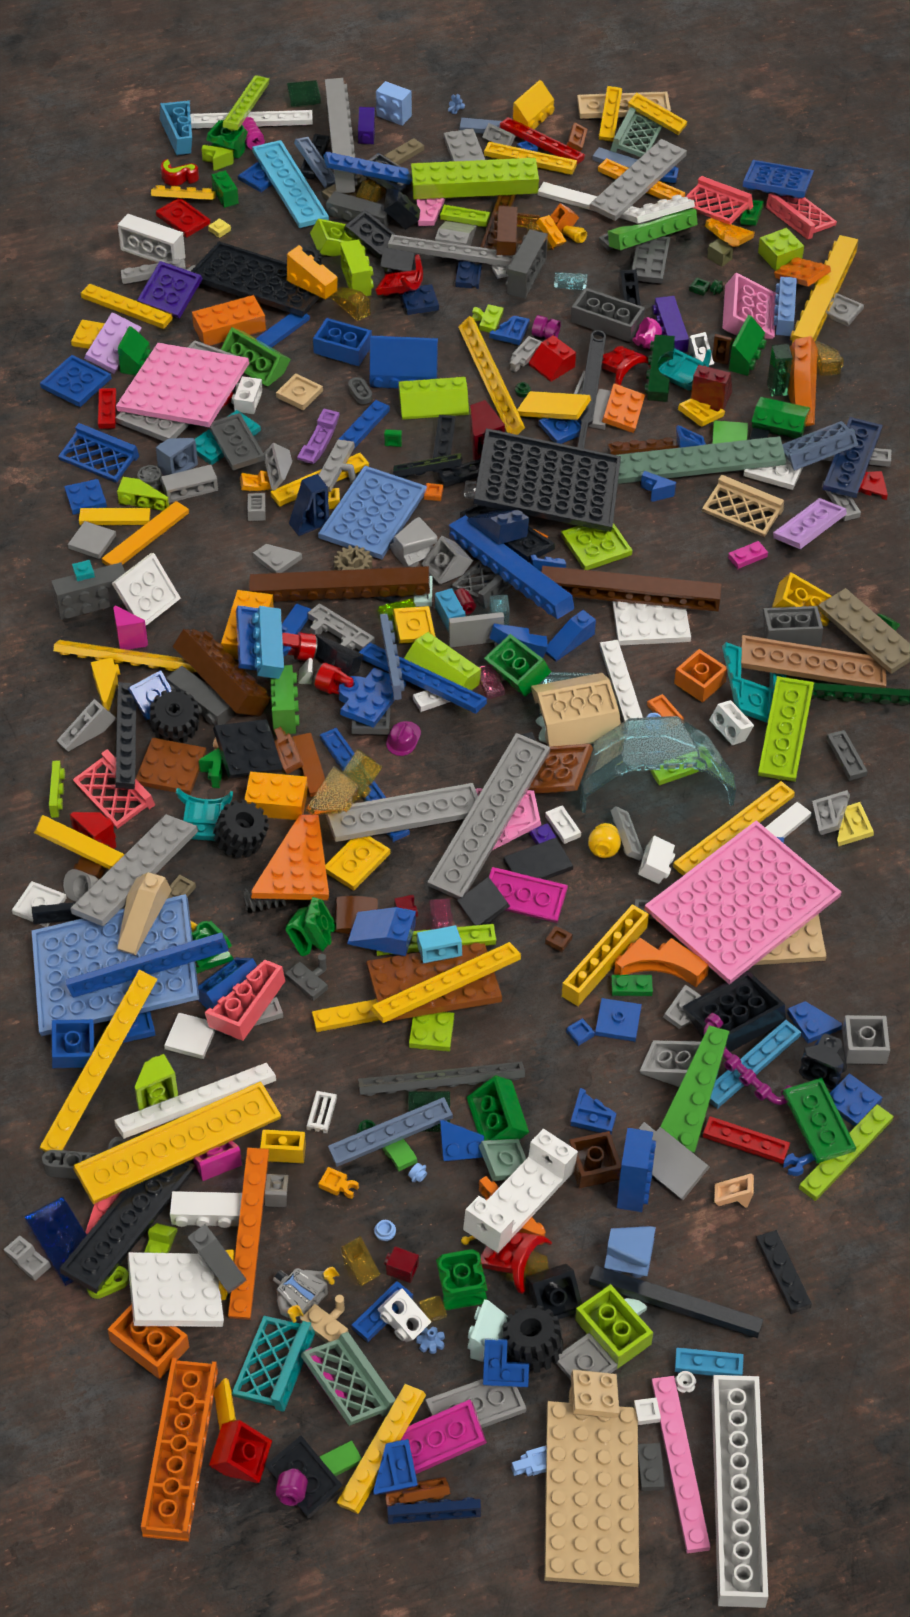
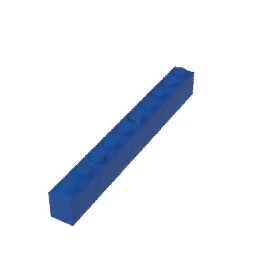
M466 515L449 525V536L452 541L459 544L463 550L471 553L474 558L480 560L484 566L492 569L495 574L500 575L505 582L513 585L526 598L534 601L547 614L559 619L574 610L573 597L569 592L505 544L498 545L467 521L468 517Z

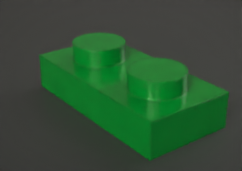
M753 200V208L751 210L746 209L742 213L740 223L756 225L764 206L763 201Z
M612 975L611 977L612 996H652L653 994L652 975Z

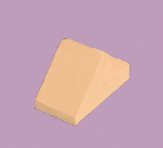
M751 1173L716 1183L714 1203L722 1206L738 1201L747 1208L754 1192V1175Z

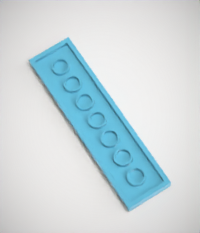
M281 140L252 147L253 154L299 228L314 225L318 218L329 221L328 214Z

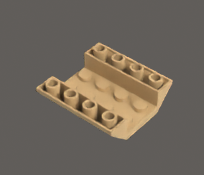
M603 673L531 686L535 704L539 703L546 727L545 738L549 747L594 744L622 738L617 702L610 679Z

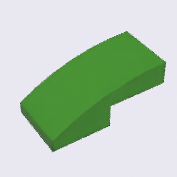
M404 1139L382 1148L388 1159L393 1161L398 1171L417 1163V1157Z

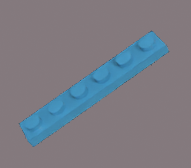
M785 1020L740 1059L741 1063L747 1069L753 1070L757 1075L801 1036V1031ZM736 1069L733 1072L727 1070L716 1080L710 1103L718 1109L744 1086L739 1080L741 1074Z

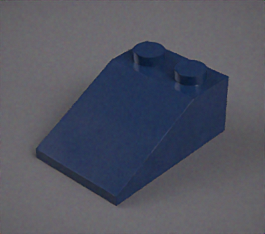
M496 510L467 519L470 524L498 545L527 537L529 517L519 510Z

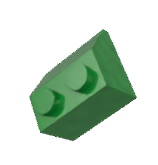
M131 326L128 327L118 346L121 373L136 376L152 350H150L149 342Z

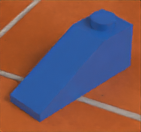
M584 610L576 614L548 643L545 654L555 662L595 635L596 619Z

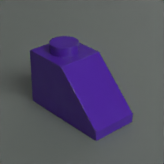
M359 107L358 144H374L375 107Z

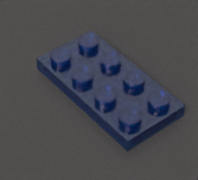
M61 1197L26 1215L25 1220L64 1286H67L74 1281L61 1274L60 1267L87 1235L65 1198Z

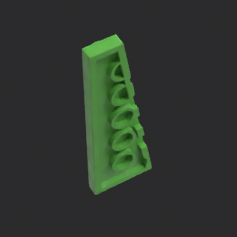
M710 1025L661 1125L662 1129L693 1153H695L730 1033L727 1030Z

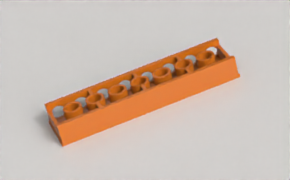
M172 1358L141 1523L143 1537L189 1542L218 1375L217 1362L212 1361V1364L178 1361L177 1358Z

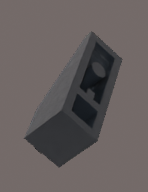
M637 269L620 271L618 281L621 300L641 306Z
M315 634L317 637L316 656L325 663L340 668L344 674L351 675L359 672L363 654Z

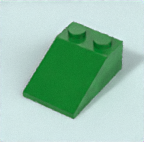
M511 634L484 658L496 672L524 697L532 691L531 686L540 684L551 673L543 658Z

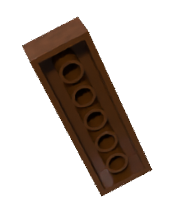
M195 629L182 630L172 647L236 713L261 716L272 699L267 694V690L256 683V679L248 675L245 669L239 668V664L234 660V656L224 650V646L213 639L211 633L207 631L200 632Z

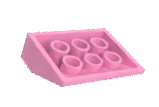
M735 273L725 285L722 328L727 332L738 335L747 316L751 315L764 330L765 338L773 339L775 337V325L773 323L776 305L775 296L777 293Z

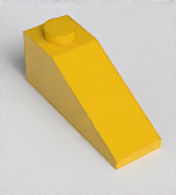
M113 658L91 662L92 674L101 703L108 711H110L117 689V675H120L119 666L114 664Z

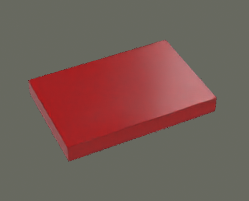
M178 198L156 211L157 217L175 230L183 232V236L186 238L211 224L208 217L182 198Z

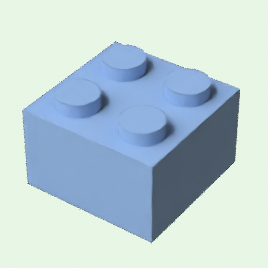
M385 81L376 90V116L403 126L412 116L411 90Z

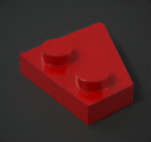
M882 471L866 472L859 492L869 496L874 493L881 495V499L887 500L888 493Z

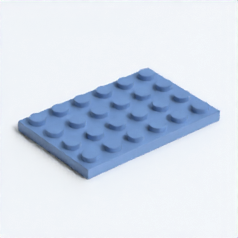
M364 466L318 533L320 539L346 548L349 545L352 548L358 545V549L364 547L365 551H370L372 557L382 560L389 550L390 544L394 542V536L403 529L424 497L427 486Z

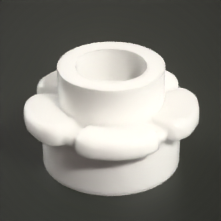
M682 1371L675 1377L677 1390L685 1393L686 1391L692 1392L695 1389L696 1379L692 1373Z

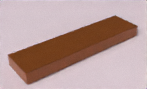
M306 733L293 736L304 764L301 769L303 775L307 777L310 797L328 794L329 789L312 734Z

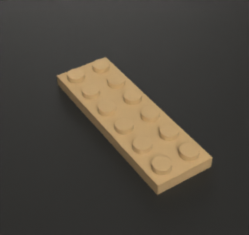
M667 92L638 93L671 112ZM636 93L621 94L618 118L626 116L630 109L628 102ZM606 94L577 95L580 119L602 118ZM635 111V114H638V115H640V116H644V115L638 113L637 111Z

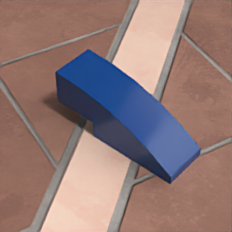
M493 624L489 638L494 642L500 644L511 634L541 658L544 657L548 648L547 636L529 634V628Z

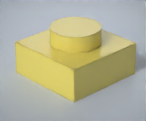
M218 219L208 226V230L220 238L231 231V225Z

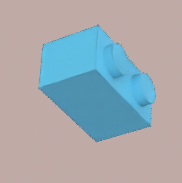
M456 925L417 933L418 949L423 963L462 956V941Z

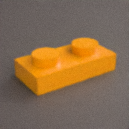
M550 215L541 217L536 221L542 232L548 234V241L553 248L561 246L566 242Z

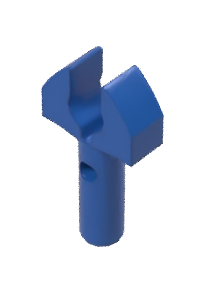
M791 1153L785 1158L783 1168L790 1164L797 1165L788 1169L787 1174L799 1176L803 1174V1165L815 1161L812 1153L800 1158L795 1157Z

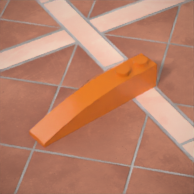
M812 336L795 339L786 351L784 360V382L790 403L810 407L806 426L815 424L818 349Z

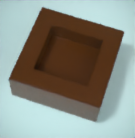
M555 926L545 939V944L563 952L572 940L573 934Z

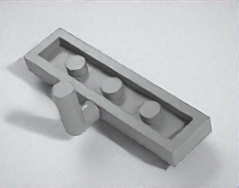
M337 440L319 473L321 479L328 486V492H331L342 470L348 471L350 483H353L356 479L354 466L346 464L355 448L353 441Z

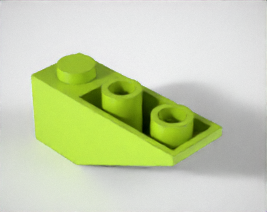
M129 477L122 478L117 490L119 504L163 511L169 507L168 497L142 480Z

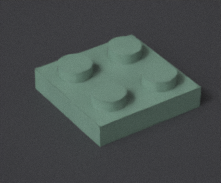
M519 1139L482 1141L479 1145L492 1181L507 1180L526 1160Z

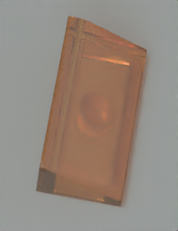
M517 213V227L540 229L536 221L541 218V215Z

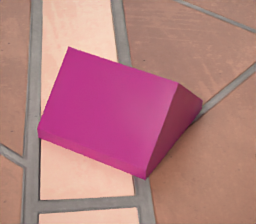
M115 605L113 609L120 649L129 650L146 647L148 640L145 620Z
M229 1141L192 1159L202 1181L242 1166L240 1148L233 1141Z

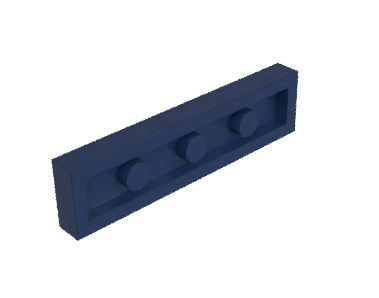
M467 1497L460 1501L443 1499L435 1503L419 1501L409 1505L395 1503L392 1506H387L388 1524L481 1517L480 1499Z

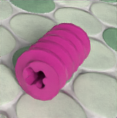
M246 117L242 123L244 129L248 131L245 143L252 150V147L264 144L265 140L254 119Z

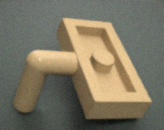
M342 1295L335 1297L336 1308L330 1314L314 1304L300 1319L301 1324L302 1321L311 1322L315 1334L326 1343L337 1340L342 1333L348 1332V1328L336 1320L345 1310L344 1297Z

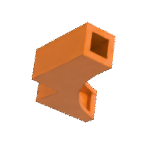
M639 938L635 943L632 942L628 946L627 951L623 955H619L614 962L615 975H629L643 971L663 972L677 976L694 987H697L708 976L709 966L705 961L672 938L667 943L661 944L659 949Z

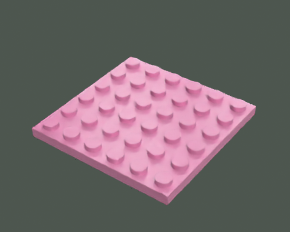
M157 343L117 403V411L210 427L249 365V359Z

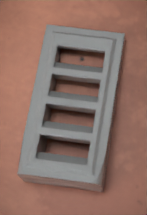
M249 493L248 521L266 520L265 493Z

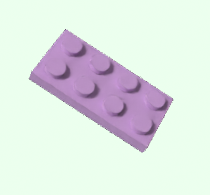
M112 312L84 359L115 374L120 365L118 346L128 327H133L139 333L142 327Z
M819 498L773 532L774 539L801 549L847 514L846 508Z

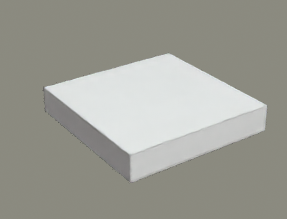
M31 881L12 909V913L33 922L31 907L64 903L67 897L64 893ZM45 923V924H40V925L45 926V927H48V925H49L50 923Z
M178 1013L164 1047L166 1050L204 1059L216 1030L208 1026L206 1019Z

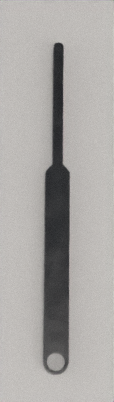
M595 330L591 333L582 395H590L591 401L577 420L581 424L578 448L583 449L587 427L593 422L606 334L601 330ZM599 335L603 339H596L594 336Z

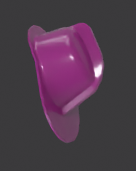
M409 721L395 724L387 738L386 745L388 750L396 756H405L413 752L421 735L420 727Z

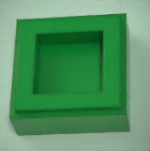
M385 429V446L402 447V430Z

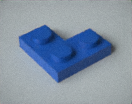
M485 1338L483 1385L528 1387L529 1363L507 1362V1339Z

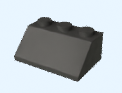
M817 606L763 608L765 639L808 646H821L823 626Z

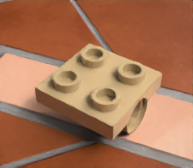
M572 1370L569 1403L573 1406V1414L617 1418L619 1415L617 1374Z

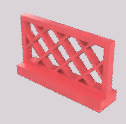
M703 176L698 179V185L686 196L688 199L695 200V207L692 208L696 209L697 213L729 225L746 209L751 210L753 208L752 194ZM706 198V200L697 202V199ZM719 202L718 205H714V206H710V205H709V204H712V203ZM707 204H708V207H704V208L698 207V206H702V205H707ZM731 207L730 210L722 211L723 208ZM718 209H720V212H716V213L711 212V211H713V210H718ZM733 214L730 218L724 217L725 215Z
M775 193L768 195L765 208L807 240L813 237V233L836 226V220L805 197L797 199L792 198L791 195L780 196Z
M107 749L101 753L103 756L101 759L75 777L73 782L106 817L113 821L114 826L118 829L146 807L150 810L155 806L151 794L136 779L134 790L107 785L108 778H115L116 758ZM102 765L106 767L105 773H96L97 769ZM85 778H91L90 785L81 784L80 782ZM95 778H104L103 785H94ZM93 789H102L101 796H93ZM106 789H115L114 796H105ZM119 790H128L127 796H118ZM104 801H113L112 808H104ZM117 801H126L125 808H116ZM130 801H138L140 803L136 808H129ZM115 813H124L120 820L116 821L114 819Z

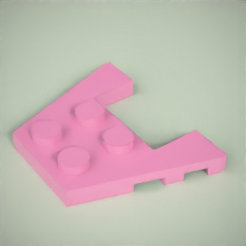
M482 788L475 789L478 796L481 793ZM527 790L493 850L541 826L534 791Z

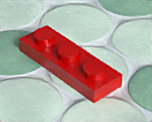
M116 388L99 389V429L116 428Z

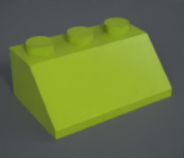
M164 1054L152 1057L144 1063L135 1085L138 1110L178 1096L175 1072Z

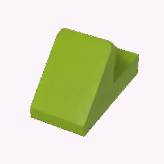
M203 145L201 148L202 160L213 163L214 171L234 163L232 149Z
M156 1223L148 1231L149 1241L144 1253H169L177 1233V1228Z

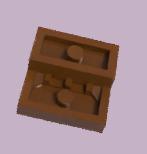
M364 896L336 897L335 931L350 934L357 913L378 910V899Z

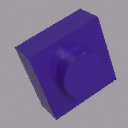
M548 823L530 831V835L536 845L556 838Z

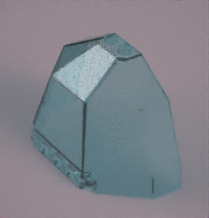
M680 717L629 718L594 742L593 751L581 781L582 813H586L587 797L617 776H622L629 771H641V766H644V770H660V765H663L664 769H680V764L683 765V769L694 768L700 772H707L723 783L728 791L729 804L734 806L736 793L734 774L710 738Z

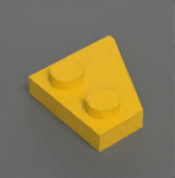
M693 399L684 401L678 406L680 412L701 427L724 417L725 413L723 409L715 411L710 409L711 405L700 403Z

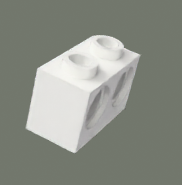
M242 376L240 383L236 385V394L232 395L234 411L238 410L248 414L255 413L262 394V379Z
M731 700L718 704L709 719L732 745L746 741L754 727L752 722Z
M403 1289L395 1291L377 1309L381 1313L380 1317L382 1320L390 1324L395 1329L396 1336L405 1342L415 1339L431 1323ZM393 1303L399 1308L398 1314L392 1310ZM407 1320L413 1323L412 1331L407 1328Z

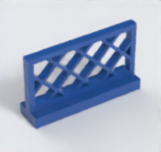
M78 423L75 427L76 433L58 456L59 460L117 483L131 462L139 458L137 447L133 444ZM78 438L85 441V443L75 446ZM96 445L99 446V449L89 451L88 447ZM87 448L86 453L77 454V450ZM75 451L76 456L66 457L67 453ZM111 451L114 455L104 457L103 453ZM101 453L102 458L92 461L91 456ZM86 457H89L90 462L81 463L79 461V459H83ZM126 457L127 460L118 463L117 458ZM115 459L116 464L106 466L105 462ZM104 463V468H94V465ZM118 468L115 476L108 473V471Z

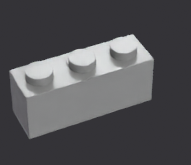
M212 465L161 477L162 489L165 496L168 497L169 503L218 491L217 477Z

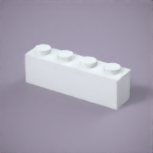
M172 1191L171 1224L179 1227L187 1225L201 1227L204 1224L223 1228L239 1226L242 1193Z

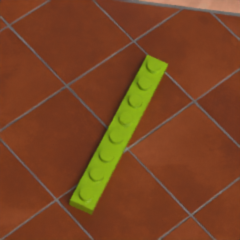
M256 75L253 77L224 119V128L231 131L240 128L269 85V78Z

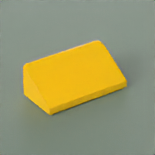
M227 1378L223 1379L214 1390L219 1430L223 1423L236 1421L231 1386Z

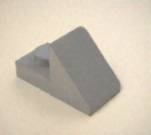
M706 332L689 336V356L693 355L694 358L703 362L706 351L710 349ZM712 354L709 366L714 365Z
M267 1174L265 1206H287L289 1175Z

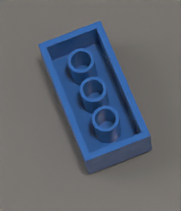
M627 1128L621 1166L618 1209L642 1212L643 1204L648 1205L656 1141L652 1140V1131Z

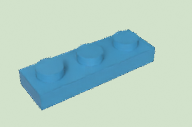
M676 1348L675 1372L688 1371L692 1374L711 1376H742L743 1354Z

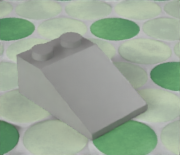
M445 221L439 227L435 241L471 246L477 226Z
M653 1040L640 1073L680 1087L701 1042Z

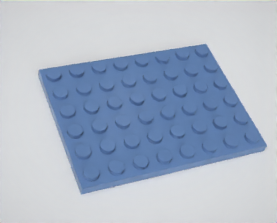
M186 894L166 899L136 956L118 951L117 949L125 909L119 910L104 926L83 918L32 930L40 1035L52 1034V1020L93 1019V1024L111 1020L133 980L73 998L66 986V979L193 941ZM195 961L151 974V976L157 978V982L140 1013L199 1000Z

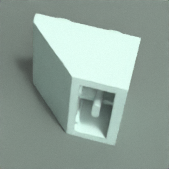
M484 1299L482 1307H477L474 1318L476 1320L475 1326H471L468 1333L470 1358L484 1362L485 1338L503 1339L502 1327L507 1322L508 1317L489 1300Z

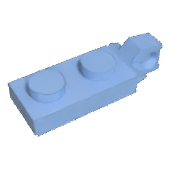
M546 1446L526 1451V1454L520 1457L521 1460L512 1462L511 1469L514 1476L526 1473L527 1476L546 1472Z

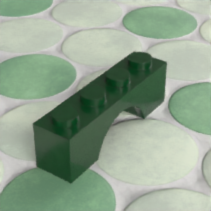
M655 335L654 341H651L650 351H653V353L649 355L648 365H651V368L647 369L646 379H649V383H645V394H648L649 401L668 402L669 378L662 375L659 368L666 361L673 359L675 336Z

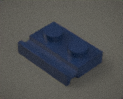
M459 261L456 287H476V289H479L482 263L475 264V262Z

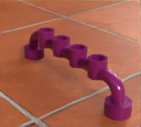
M711 1013L705 1019L704 1035L709 1025L717 1028L722 1027L723 1021L718 1015ZM725 1047L723 1057L726 1061L724 1066L731 1072L736 1069L741 1074L739 1080L743 1085L749 1086L752 1084L757 1089L754 1094L759 1100L763 1101L767 1098L776 1105L787 1103L783 1090L781 1091V1097L773 1094L771 1088L767 1084L762 1083L753 1070L747 1069L741 1063L740 1058L735 1054H731ZM787 1085L784 1089L790 1088L792 1086Z

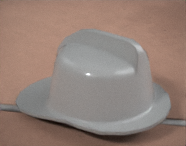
M72 869L67 872L64 878L63 887L65 894L69 899L77 902L98 881V878L83 871Z

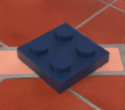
M432 284L423 285L415 291H406L401 294L407 315L439 310V304Z

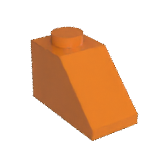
M561 203L550 216L561 233H563L565 226H574L580 218L570 208Z

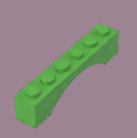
M689 208L648 223L609 230V247L622 250L698 225L696 209Z

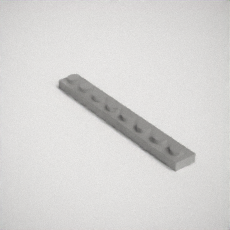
M391 235L388 243V248L505 267L511 264L513 257L496 255V250L399 235Z

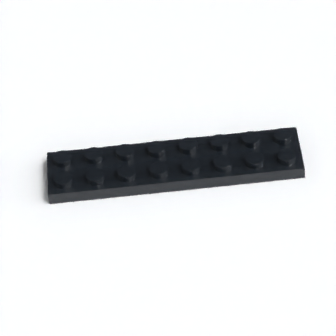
M187 1161L124 1190L60 1267V1273L97 1294L172 1199V1191L178 1192L195 1171L196 1165Z

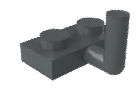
M325 954L318 955L319 967L314 971L309 970L304 964L299 962L285 973L286 978L312 1001L328 990V985L319 978L327 969Z

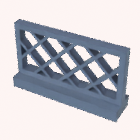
M840 421L784 443L782 446L785 457L790 461L795 471L856 447L858 442L854 429H849Z

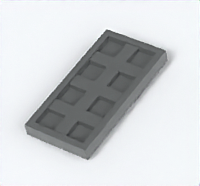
M662 236L636 245L632 270L637 269L638 281L663 284L670 237Z

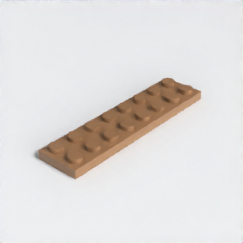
M746 635L741 637V668L853 686L886 688V669L870 655Z

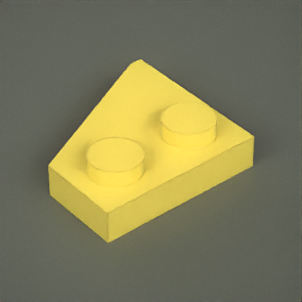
M860 802L848 805L837 838L838 847L874 836V831Z

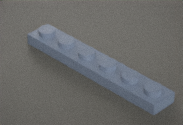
M380 614L381 631L394 700L402 699L401 691H404V682L400 680L402 679L401 668H397L400 667L399 656H395L398 655L397 645L393 644L395 643V634L392 632L393 624L392 621L388 620L387 614Z
M443 1097L328 1146V1149L336 1167L438 1125L440 1124V1119L450 1120L453 1118V1114Z

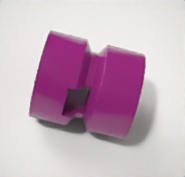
M537 315L533 323L532 335L540 338L545 336V339L554 335L558 338L561 321L555 319L548 320L547 317Z

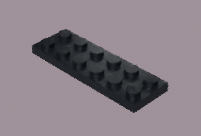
M476 504L461 511L460 518L465 515L470 518L501 509ZM529 526L527 537L503 543L527 562H530L531 555H536L538 558L555 550L554 542Z

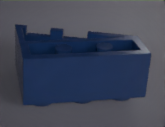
M318 473L301 481L289 521L290 526L298 536L323 527L329 518L328 486Z

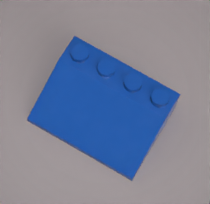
M370 336V387L399 388V381L438 379V338Z

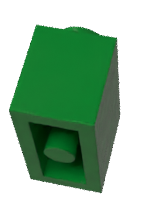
M226 170L211 174L212 190L216 191V196L223 207L239 204L238 188Z

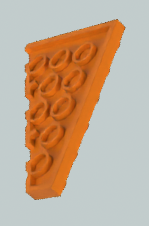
M319 815L298 816L251 892L252 899L312 900V897L328 900L329 890Z

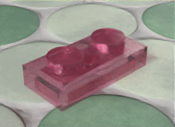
M490 665L480 666V684L486 698L490 699L505 695V689L497 672Z

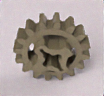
M349 545L348 549L343 547L342 552L337 551V556H334V568L337 570L372 568V555H370V551H365L364 547L358 549V545L355 548Z

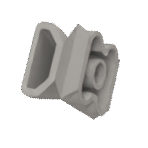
M418 517L394 536V542L390 544V549L405 567H416L419 561L425 560L432 550L433 544L437 542V535Z

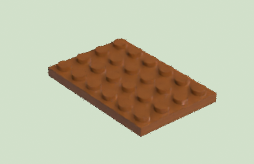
M485 943L462 945V956L423 963L420 952L406 954V956L399 955L367 961V969L377 1003L487 953ZM490 973L389 1021L502 1002V994L495 973Z

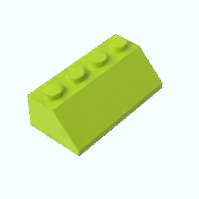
M466 377L399 381V401L402 420L439 417V415H469Z
M429 632L416 639L404 659L469 690H473L480 685L481 669Z

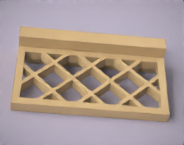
M721 475L718 479V485L703 506L702 512L765 537L778 515L782 514L784 500ZM719 491L727 493V496L718 498L717 494ZM739 498L743 502L734 504L732 499ZM729 500L731 505L722 508L720 502ZM718 503L719 509L713 510L709 508L710 505ZM754 504L759 509L750 511L748 505ZM745 506L747 512L738 514L736 508ZM733 510L735 515L727 516L724 512ZM771 511L774 514L772 516L765 517L763 512ZM761 513V519L753 520L752 515ZM749 516L750 522H741L740 518ZM765 523L766 527L764 530L756 528V524Z

